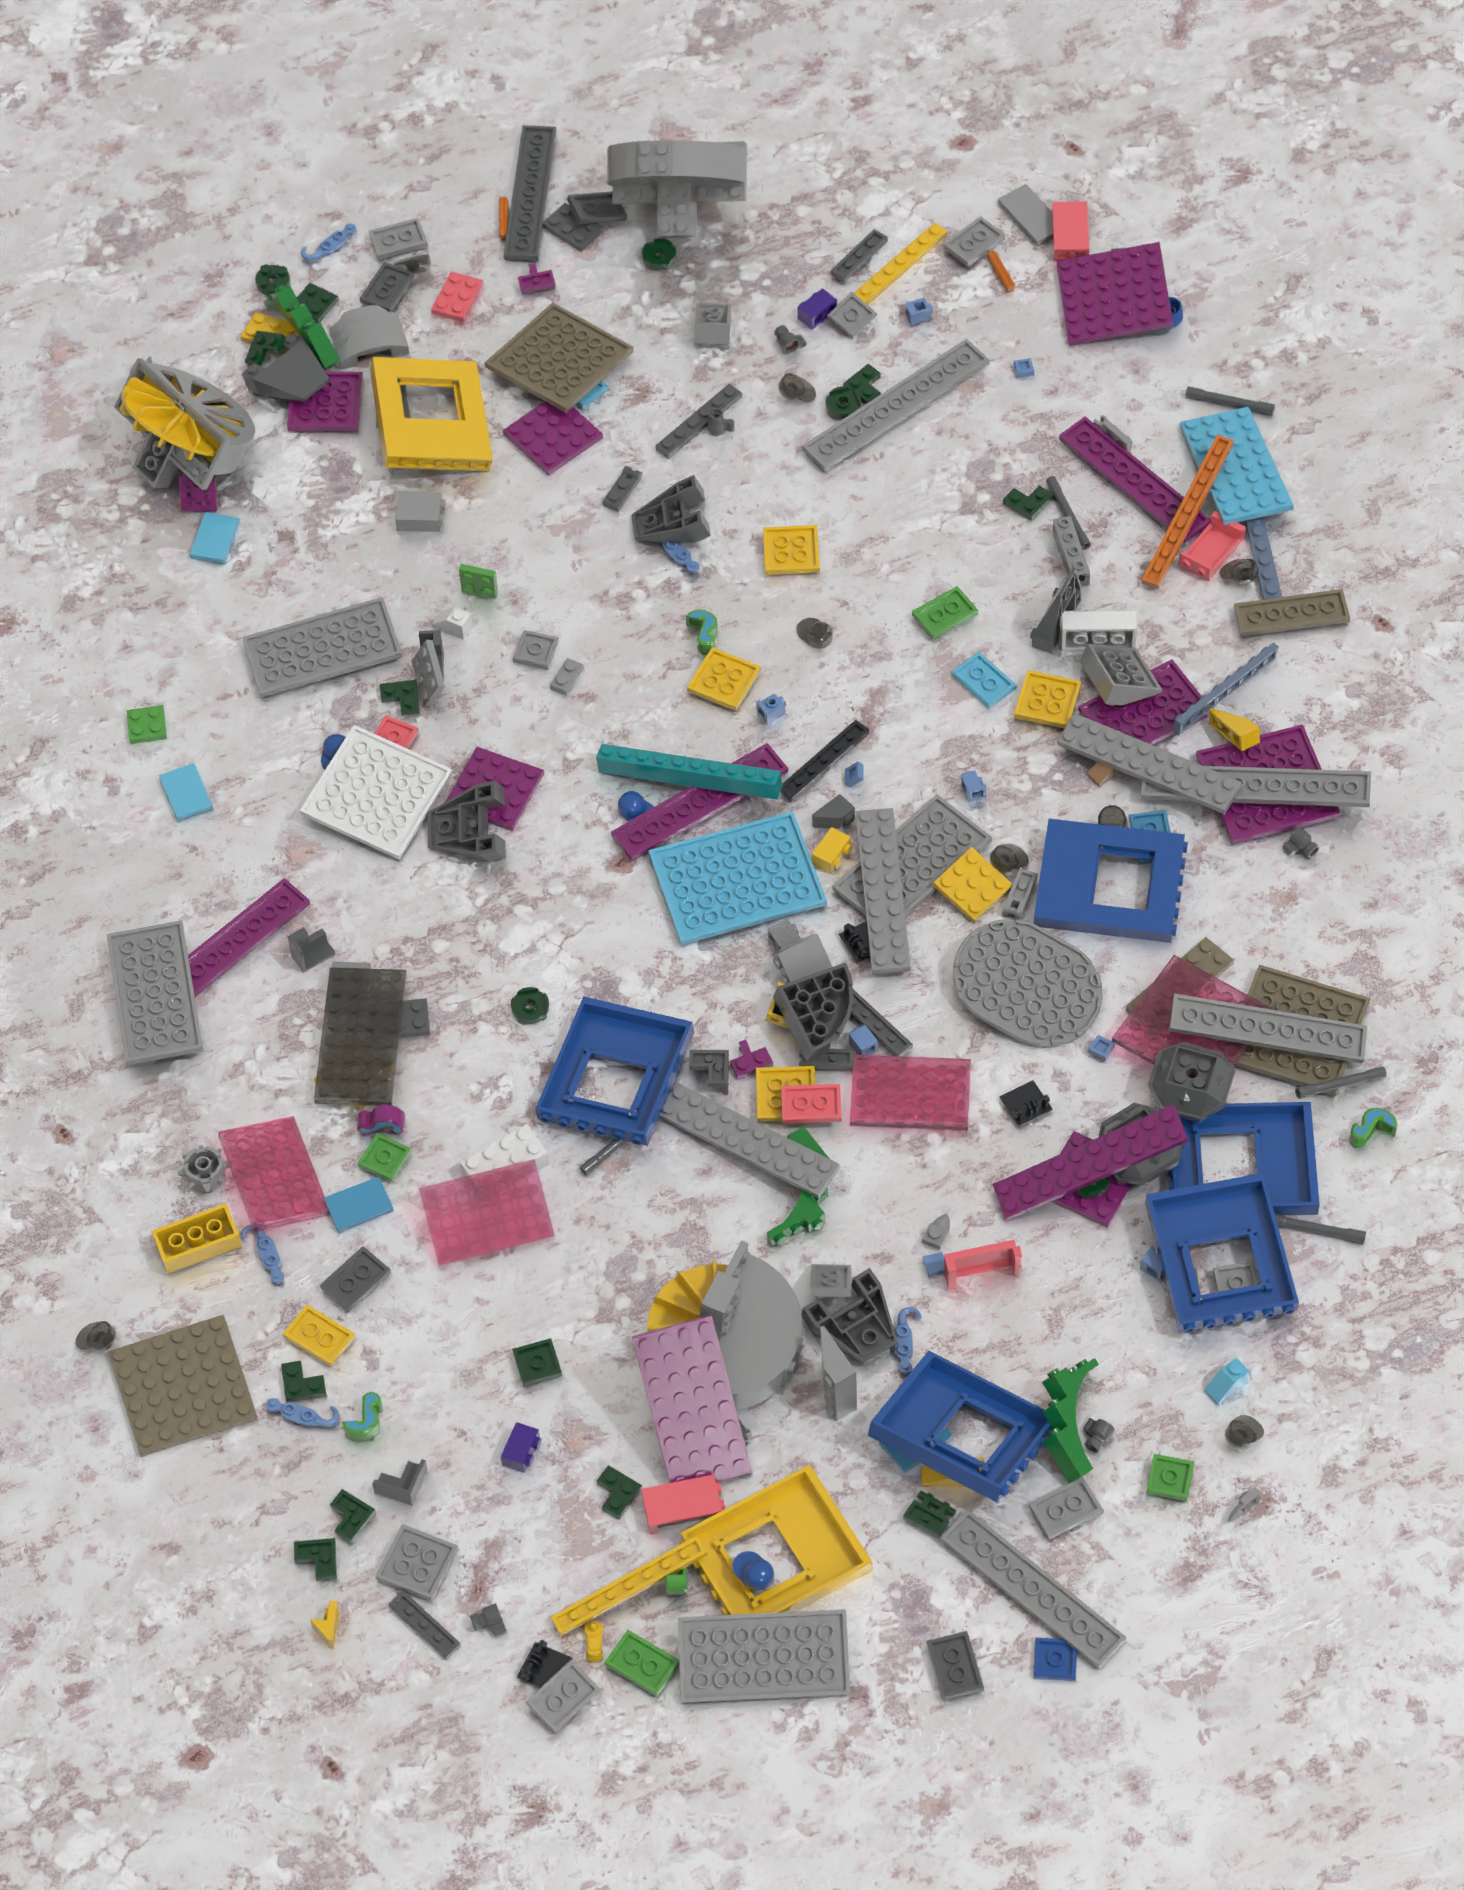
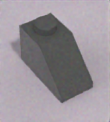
M839 794L812 814V826L814 828L833 827L841 829L854 821L855 807Z

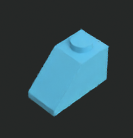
M1236 1357L1219 1370L1204 1391L1219 1405L1249 1383L1250 1371Z

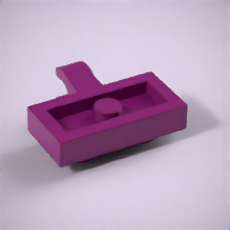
M535 263L528 264L530 269L529 275L518 277L522 294L556 287L552 270L538 272Z
M746 1039L739 1042V1050L742 1056L730 1060V1066L737 1080L756 1073V1068L773 1066V1061L766 1047L751 1052Z

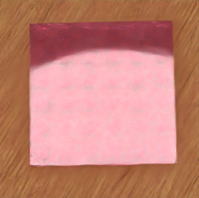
M1174 954L1112 1036V1042L1153 1065L1160 1049L1185 1042L1222 1052L1234 1068L1250 1045L1169 1031L1174 993L1274 1009ZM1194 1075L1188 1076L1189 1078H1195Z

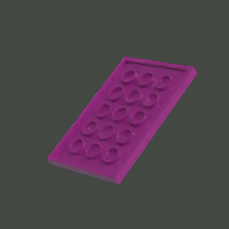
M1171 659L1150 670L1162 689L1160 694L1125 705L1113 706L1105 704L1099 695L1078 706V711L1085 718L1154 745L1176 734L1173 732L1175 718L1179 714L1186 712L1190 705H1195L1202 696L1174 660ZM1209 712L1197 722L1209 717Z

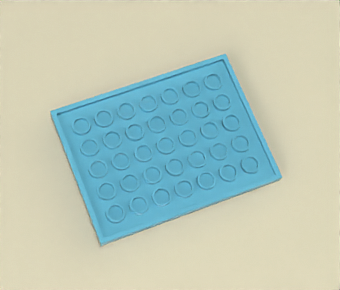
M793 811L648 850L681 945L827 906L825 894Z

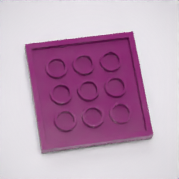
M325 371L330 382L306 401L290 399L287 430L358 431L363 371Z
M546 401L503 430V435L548 476L603 439V433L574 407L565 413Z
M476 747L446 801L477 784L495 781L504 788L505 806L488 809V823L513 831L543 778L544 770Z
M1073 1131L1060 1154L1093 1139ZM1111 1175L1108 1190L1098 1197L1083 1199L1074 1191L1052 1202L1108 1228L1134 1184H1118Z

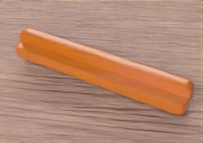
M507 197L499 198V238L503 240L506 239L508 227Z
M995 250L989 251L987 258L1008 292L1015 290V283Z

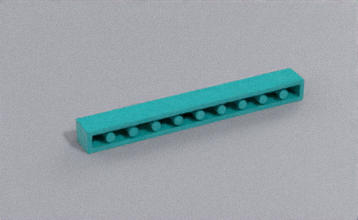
M601 744L596 756L598 771L607 774L778 800L783 786L781 772L771 769Z

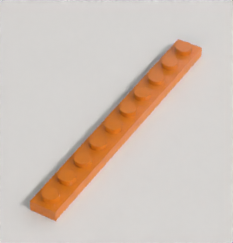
M1220 435L1215 437L1142 578L1143 584L1157 589L1160 588L1234 445V440Z

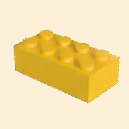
M227 1203L151 1231L167 1274L242 1247L240 1235Z

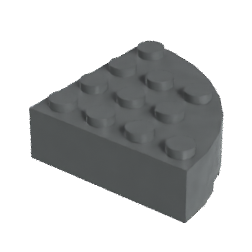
M846 962L778 986L773 998L806 1062L821 1056L833 1046L850 1017L854 995L852 977Z

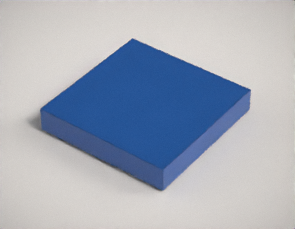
M1035 1637L1033 1679L1076 1681V1649L1069 1646L1063 1639Z

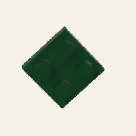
M310 282L297 296L300 304H306L315 322H321L339 301L338 295Z
M551 1338L512 1349L523 1387L562 1376Z

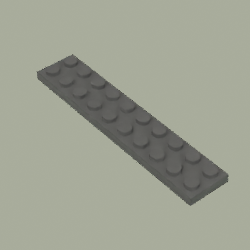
M522 125L504 248L505 260H539L557 133L555 126Z

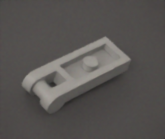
M1019 868L1004 905L1003 915L1008 916L1010 914L1017 919H1022L1025 907L1038 878V873ZM1012 904L1018 905V908H1013Z

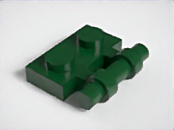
M920 1491L917 1498L921 1499L922 1503L913 1500L903 1515V1519L940 1538L950 1520L944 1515L948 1514L954 1517L957 1510L952 1508L948 1502H941L936 1499L935 1495ZM932 1505L933 1507H935V1508H937V1509H939V1510L936 1512V1511L932 1510L931 1508H929L928 1506Z

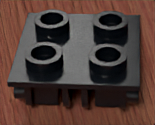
M867 921L855 927L850 925V923L844 925V932L838 935L855 962L858 963L869 958Z
M1034 1080L999 1096L1019 1127L1053 1111L1048 1103L1050 1102L1049 1096L1042 1094Z
M540 1640V1642L534 1643L516 1678L541 1688L573 1658L547 1647L548 1643Z

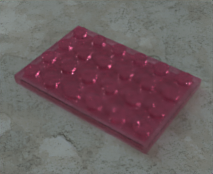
M854 1054L850 1126L968 1130L971 1059Z
M294 1116L219 1131L220 1143L254 1232L329 1216L330 1211L324 1199L325 1196Z
M535 1159L419 1188L438 1266L555 1236Z

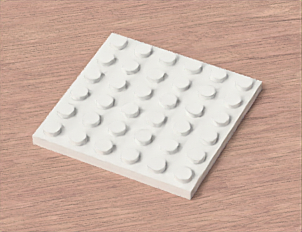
M353 725L300 809V815L400 860L427 816V812L430 811L453 774V769Z

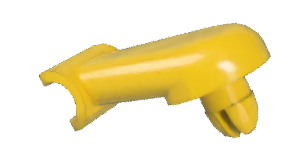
M591 1621L586 1624L584 1629L587 1645L586 1660L589 1662H599L603 1660V1625L598 1621Z

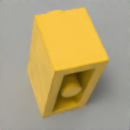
M831 827L812 853L813 865L832 874L835 868L838 869L840 867L843 857L851 852V836Z

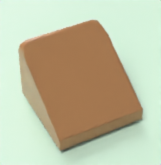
M1097 762L1087 772V775L1100 786L1114 777V769Z

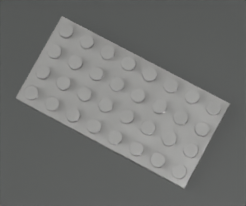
M383 597L242 637L261 698L402 657Z
M937 794L896 829L905 918L937 890L932 886L933 882L971 847L979 853L992 841V836ZM859 862L832 886V890L866 916L861 863Z
M174 921L107 934L126 1064L133 1065L204 1051L183 921Z
M846 1609L678 1617L681 1703L850 1695Z

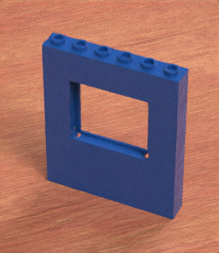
M1049 818L1034 913V924L1042 928L1171 943L1172 936H1176L1177 930L1174 919H1178L1179 908H1176V902L1180 903L1181 891H1178V886L1183 885L1184 875H1180V871L1185 869L1186 858H1182L1183 853H1187L1188 842H1184L1185 834ZM1100 854L1152 860L1146 910L1093 904Z
M583 996L535 1108L537 1119L544 1123L558 1124L564 1128L570 1127L581 1132L587 1131L598 1136L612 1137L618 1141L624 1140L635 1145L648 1146L694 1035L693 1022ZM590 1056L646 1069L630 1109L574 1096Z
M1311 1102L1226 1103L1223 1109L1208 1116L1200 1123L1180 1118L1189 1141L1184 1144L1179 1164L1168 1170V1176H1172V1181H1169V1190L1203 1184L1200 1134L1254 1133L1257 1174L1264 1173L1274 1213L1283 1216L1318 1215L1320 1204Z
M1264 1173L1146 1194L1145 1205L1179 1333H1192L1196 1329L1202 1328L1212 1329L1223 1324L1230 1326L1239 1321L1251 1322L1256 1318H1272L1277 1314L1289 1315L1297 1311L1299 1300ZM1249 1236L1262 1284L1201 1295L1188 1247Z
M928 1350L871 1420L867 1436L998 1503L1002 1496L1006 1497L1008 1495L1011 1485L1017 1483L1020 1473H1024L1027 1470L1029 1461L1036 1458L1039 1448H1044L1045 1444L1043 1441L1048 1438V1433L1053 1428L1042 1412L1045 1409ZM963 1404L1012 1428L986 1463L937 1438Z

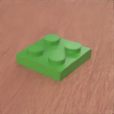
M465 564L460 565L461 591L468 594L481 595L486 598H497L496 571Z
M163 705L126 710L130 744L167 739Z
M377 1133L357 1164L358 1167L393 1182L412 1153V1150L406 1145Z
M1154 1454L1146 1494L1187 1502L1195 1461Z

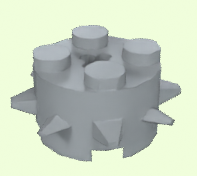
M200 1145L198 1150L194 1148L187 1155L182 1156L184 1168L177 1171V1174L187 1178V1189L192 1187L197 1191L207 1194L212 1193L222 1182H226L225 1170L231 1166V1162L222 1160L220 1155L222 1149L216 1150L209 1146L204 1148L203 1145Z

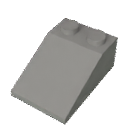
M696 303L694 343L700 345L716 344L718 346L730 343L731 304Z

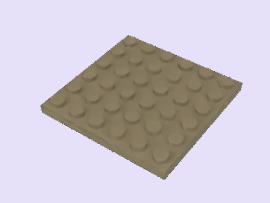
M552 302L485 361V368L566 413L634 352V347Z
M1259 965L1244 1005L1362 1025L1371 998ZM1230 1041L1224 1054L1225 1058L1232 1065L1300 1086L1341 1078L1348 1061ZM1338 1088L1322 1093L1336 1096Z
M224 1314L108 1351L141 1457L258 1420Z

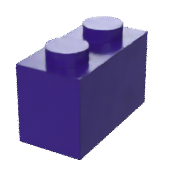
M822 288L818 292L813 293L805 302L799 304L797 307L798 319L813 330L828 318L827 315L837 306V299Z
M516 1422L501 1454L502 1466L525 1473L527 1467H531L533 1463L535 1449L538 1450L542 1442L539 1429Z

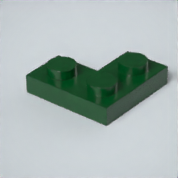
M256 331L244 363L249 366L254 363L262 366L267 351L280 353L286 336L279 333Z
M867 364L846 380L843 386L849 387V390L852 391L856 390L861 397V402L867 404L881 395V392L872 386L874 382L881 378V373L870 364Z
M1040 485L1029 496L1013 488L1003 498V504L1032 521L1053 499L1054 494Z
M416 680L380 684L382 703L400 701L402 716L420 714Z
M301 1360L281 1364L286 1403L327 1396L324 1375L304 1378Z
M609 1465L597 1479L599 1486L611 1492V1495L602 1505V1510L620 1520L641 1492V1489H643L641 1484Z
M343 1489L330 1503V1507L345 1516L334 1530L335 1534L351 1544L376 1513L373 1507Z
M335 1538L294 1541L295 1564L315 1562L316 1581L337 1579Z

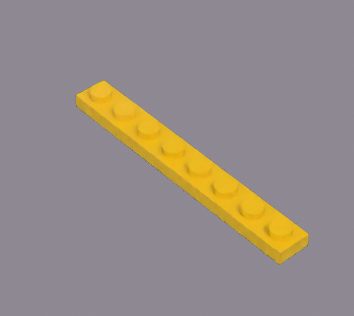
M934 222L857 289L854 294L869 305L948 236V231Z
M698 1535L556 1613L551 1618L562 1637L664 1580L666 1575H673L708 1554Z

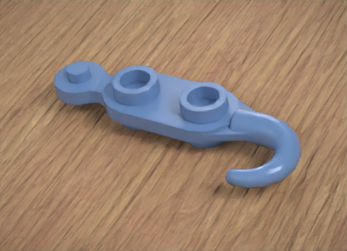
M347 224L343 231L334 232L319 244L317 251L312 255L305 253L307 249L305 246L301 250V256L307 261H315L321 256L330 255L347 241L348 235L356 233V226L354 224Z
M662 542L665 552L680 565H686L690 573L699 571V563L691 560L690 552L679 542Z
M247 1225L241 1231V1239L245 1240V1234L248 1231L256 1232V1246L265 1269L271 1271V1281L275 1284L281 1283L284 1280V1273L278 1269L281 1261L273 1240L265 1234L259 1225Z
M906 1307L899 1312L898 1322L894 1329L898 1344L894 1346L895 1355L901 1360L898 1370L903 1375H908L912 1371V1364L909 1362V1359L913 1355L912 1331L906 1322V1315L914 1313L918 1319L922 1318L919 1310L914 1307Z
M270 1398L266 1402L268 1411L280 1412L284 1419L306 1427H332L338 1422L340 1416L339 1411L333 1406H330V1410L334 1412V1417L326 1420L313 1409L293 1402L282 1404L276 1398Z

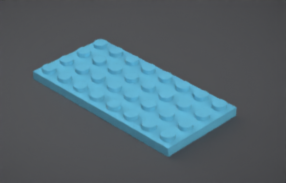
M1249 407L1180 422L1181 431L1198 469L1217 435L1234 440V445L1209 491L1223 525L1293 510V502Z

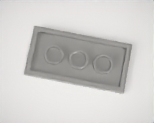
M1027 184L998 198L999 205L1037 245L1054 237L1053 212Z

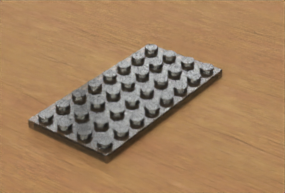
M330 967L314 1094L315 1104L393 1105L407 978L406 970Z

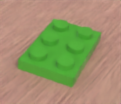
M958 586L912 611V616L932 639L978 615V609Z
M627 1630L604 1664L651 1694L658 1696L679 1667L680 1662L679 1659Z

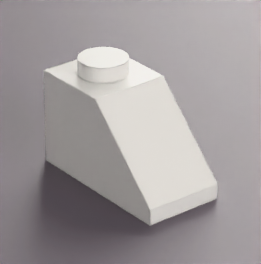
M457 607L443 610L432 623V627L464 640L473 627L471 613Z

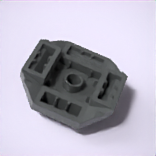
M1182 1042L1159 1050L1148 1088L1160 1110L1174 1104L1180 1118L1200 1123L1208 1116L1225 1107L1234 1079L1235 1069L1222 1052ZM1194 1075L1195 1078H1189L1188 1076Z
M1134 1102L1103 1121L1099 1137L1155 1113L1160 1109ZM1184 1144L1133 1165L1112 1176L1118 1184L1146 1185L1179 1164Z

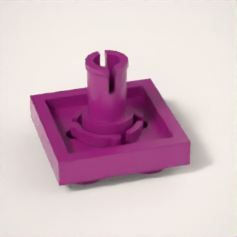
M186 474L179 475L181 511L218 509L216 475L213 476L207 490H202Z

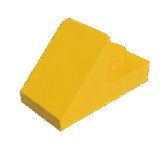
M329 1601V1607L324 1610V1620L310 1619L312 1628L330 1648L335 1646L340 1612L338 1601Z

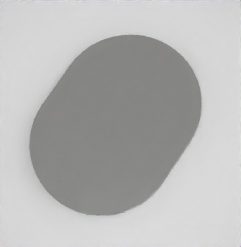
M1003 919L989 922V924L971 932L961 943L955 956L953 982L957 995L963 1005L975 1017L1021 1043L1044 1048L1068 1044L1085 1034L1098 1017L1103 998L1102 982L1092 961L1075 946L1033 923L1022 920Z

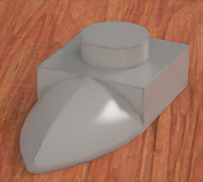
M948 1214L938 1217L932 1224H929L922 1237V1243L939 1250L941 1249L950 1229Z
M1255 1487L1251 1491H1245L1239 1497V1504L1231 1512L1228 1522L1241 1517L1259 1502L1260 1492Z

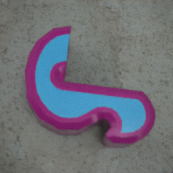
M383 1104L373 1108L372 1112L362 1110L358 1113L357 1130L362 1134L368 1135L388 1126L398 1134L405 1131V1113L396 1106Z

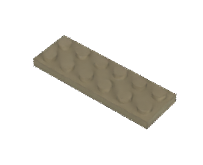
M1343 589L1234 603V611L1241 637L1350 622Z
M1205 937L1126 1005V1011L1155 1033L1171 1018L1174 993L1196 997L1232 966L1234 959Z

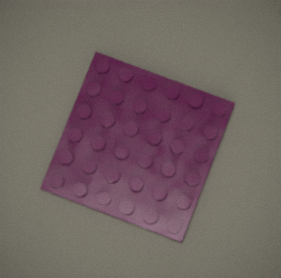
M1160 242L1056 261L1069 346L1174 327Z
M1303 724L1260 735V743L1244 751L1239 750L1231 742L1196 751V758L1202 766L1322 770ZM1231 803L1225 814L1220 812L1219 814L1231 843L1234 845L1340 818L1341 812L1338 806Z

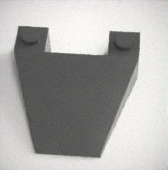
M294 333L289 335L282 346L284 354L267 368L254 363L241 373L248 390L258 395L306 401L330 382L329 377L304 338Z
M694 475L675 483L631 515L636 541L696 543L711 536L709 523L701 511L698 510L691 514L689 511L690 507L705 501L704 490Z
M1072 568L1061 582L1059 588H1055L1052 595L1053 599L1037 628H1033L1031 632L1032 647L1049 653H1053L1060 640V618L1065 610L1076 611L1082 600V587L1076 568Z
M495 781L477 784L427 812L428 848L488 862L505 859V840L497 834L488 835V809L505 806L504 788Z
M870 1268L853 1277L851 1287L860 1298L859 1300L831 1315L821 1299L818 1298L803 1307L801 1313L803 1320L812 1333L821 1337L820 1327L824 1326L840 1350L863 1364L898 1344L881 1283Z

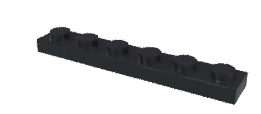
M854 720L782 784L780 793L793 802L870 734L869 729L859 721Z

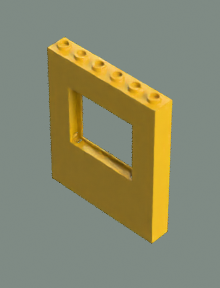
M372 358L370 375L384 468L490 470L493 458L477 361ZM400 385L453 387L458 420L405 418Z
M810 1464L680 1533L681 1541L679 1544L698 1535L708 1555L692 1563L694 1569H699L703 1584L710 1587V1594L715 1602L718 1601L720 1603V1610L723 1615L797 1612L873 1571L872 1560ZM773 1521L804 1571L755 1597L750 1588L734 1574L733 1561L724 1546Z

